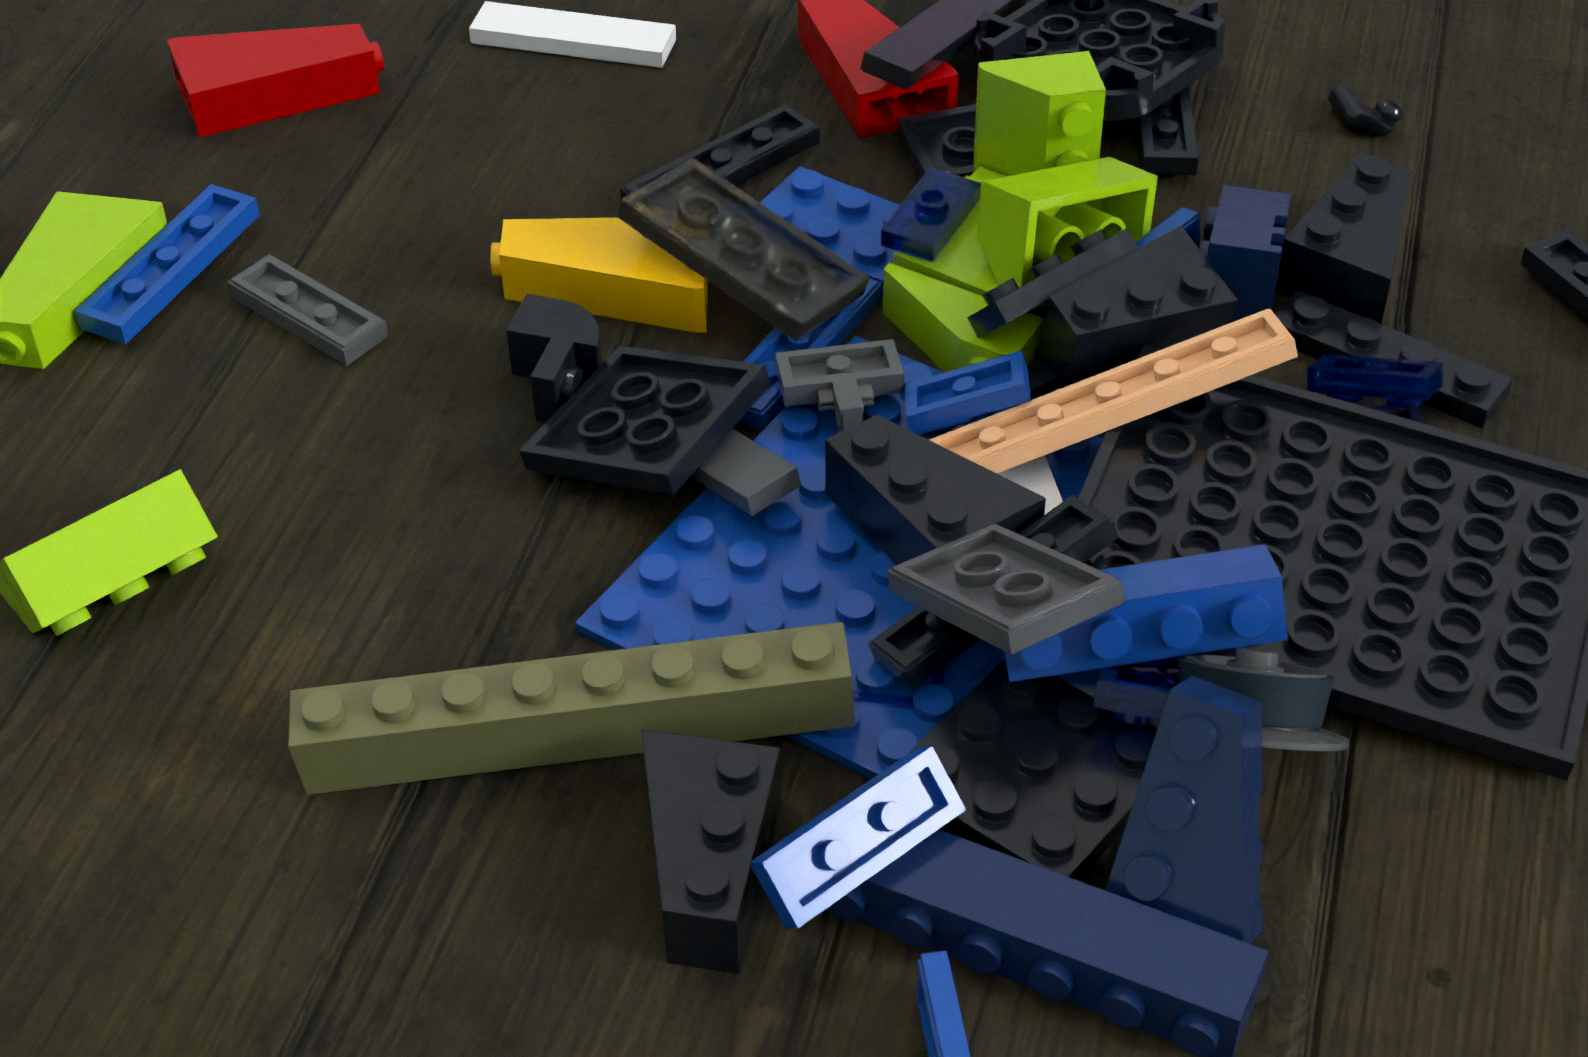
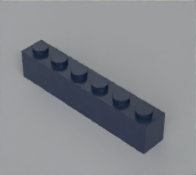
M939 829L826 908L839 919L849 922L859 921L893 934L901 942L912 947H926L937 952L947 951L948 956L962 961L974 971L983 974H997L1032 988L1044 998L1054 1001L1064 1000L1103 1015L1108 1021L1119 1027L1140 1029L1175 1043L1187 1053L1201 1057L1235 1056L1260 995L1269 953L1266 949Z

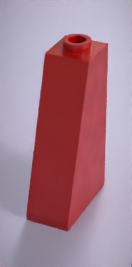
M797 0L798 39L858 139L896 131L898 117L957 107L958 73L946 62L906 90L865 73L860 69L864 52L900 28L866 1Z
M360 24L167 39L176 83L199 138L380 94L377 73L385 70L379 44L377 41H368Z

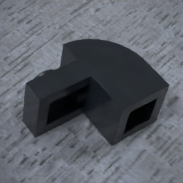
M526 294L506 330L512 375L531 378L536 421L546 423L602 364L600 333L595 318L580 305L562 299Z

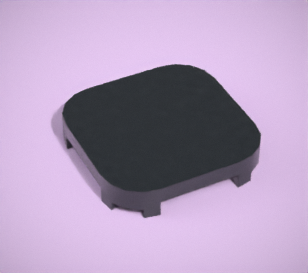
M1032 0L1005 18L985 11L976 20L975 68L978 71V63L1089 51L1106 89L1103 121L1133 119L1154 110L1209 72L1223 59L1225 21L1218 15V1L1195 0L1186 7L1167 0Z

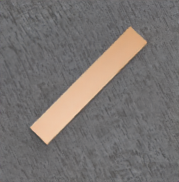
M1270 308L929 440L998 474L1297 358L1295 339Z

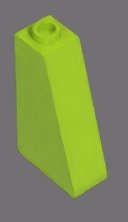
M57 191L0 278V364L44 369L75 341L84 330L79 329L74 311L167 225L162 202Z

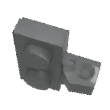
M893 339L775 353V371L784 407L818 404L819 411L834 410L838 433L863 422L864 406L874 405L873 399L875 397L904 393V372Z

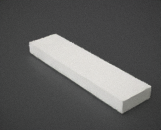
M488 1L484 2L469 27L470 41L477 45L663 68L676 41V27L673 24Z

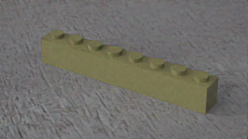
M843 622L290 690L288 747L306 795L638 754L643 753L641 729L734 742L854 727L852 674Z

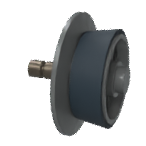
M1236 647L1235 656L1192 654L1178 657V684L1191 676H1195L1262 701V747L1300 751H1341L1348 749L1349 739L1347 737L1320 728L1335 678L1326 671L1278 662L1279 652L1247 647ZM1163 711L1151 713L1149 723L1158 727Z

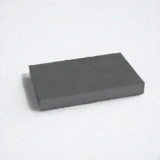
M992 524L891 567L887 571L891 593L1011 655L1125 603L1121 580L997 524Z

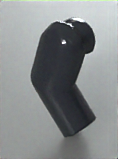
M1347 84L1336 86L1328 97L1330 105L1348 128L1378 136L1391 134L1396 130L1395 124L1403 116L1402 108L1393 100L1390 102L1387 98L1380 99L1374 109L1364 105L1352 87Z

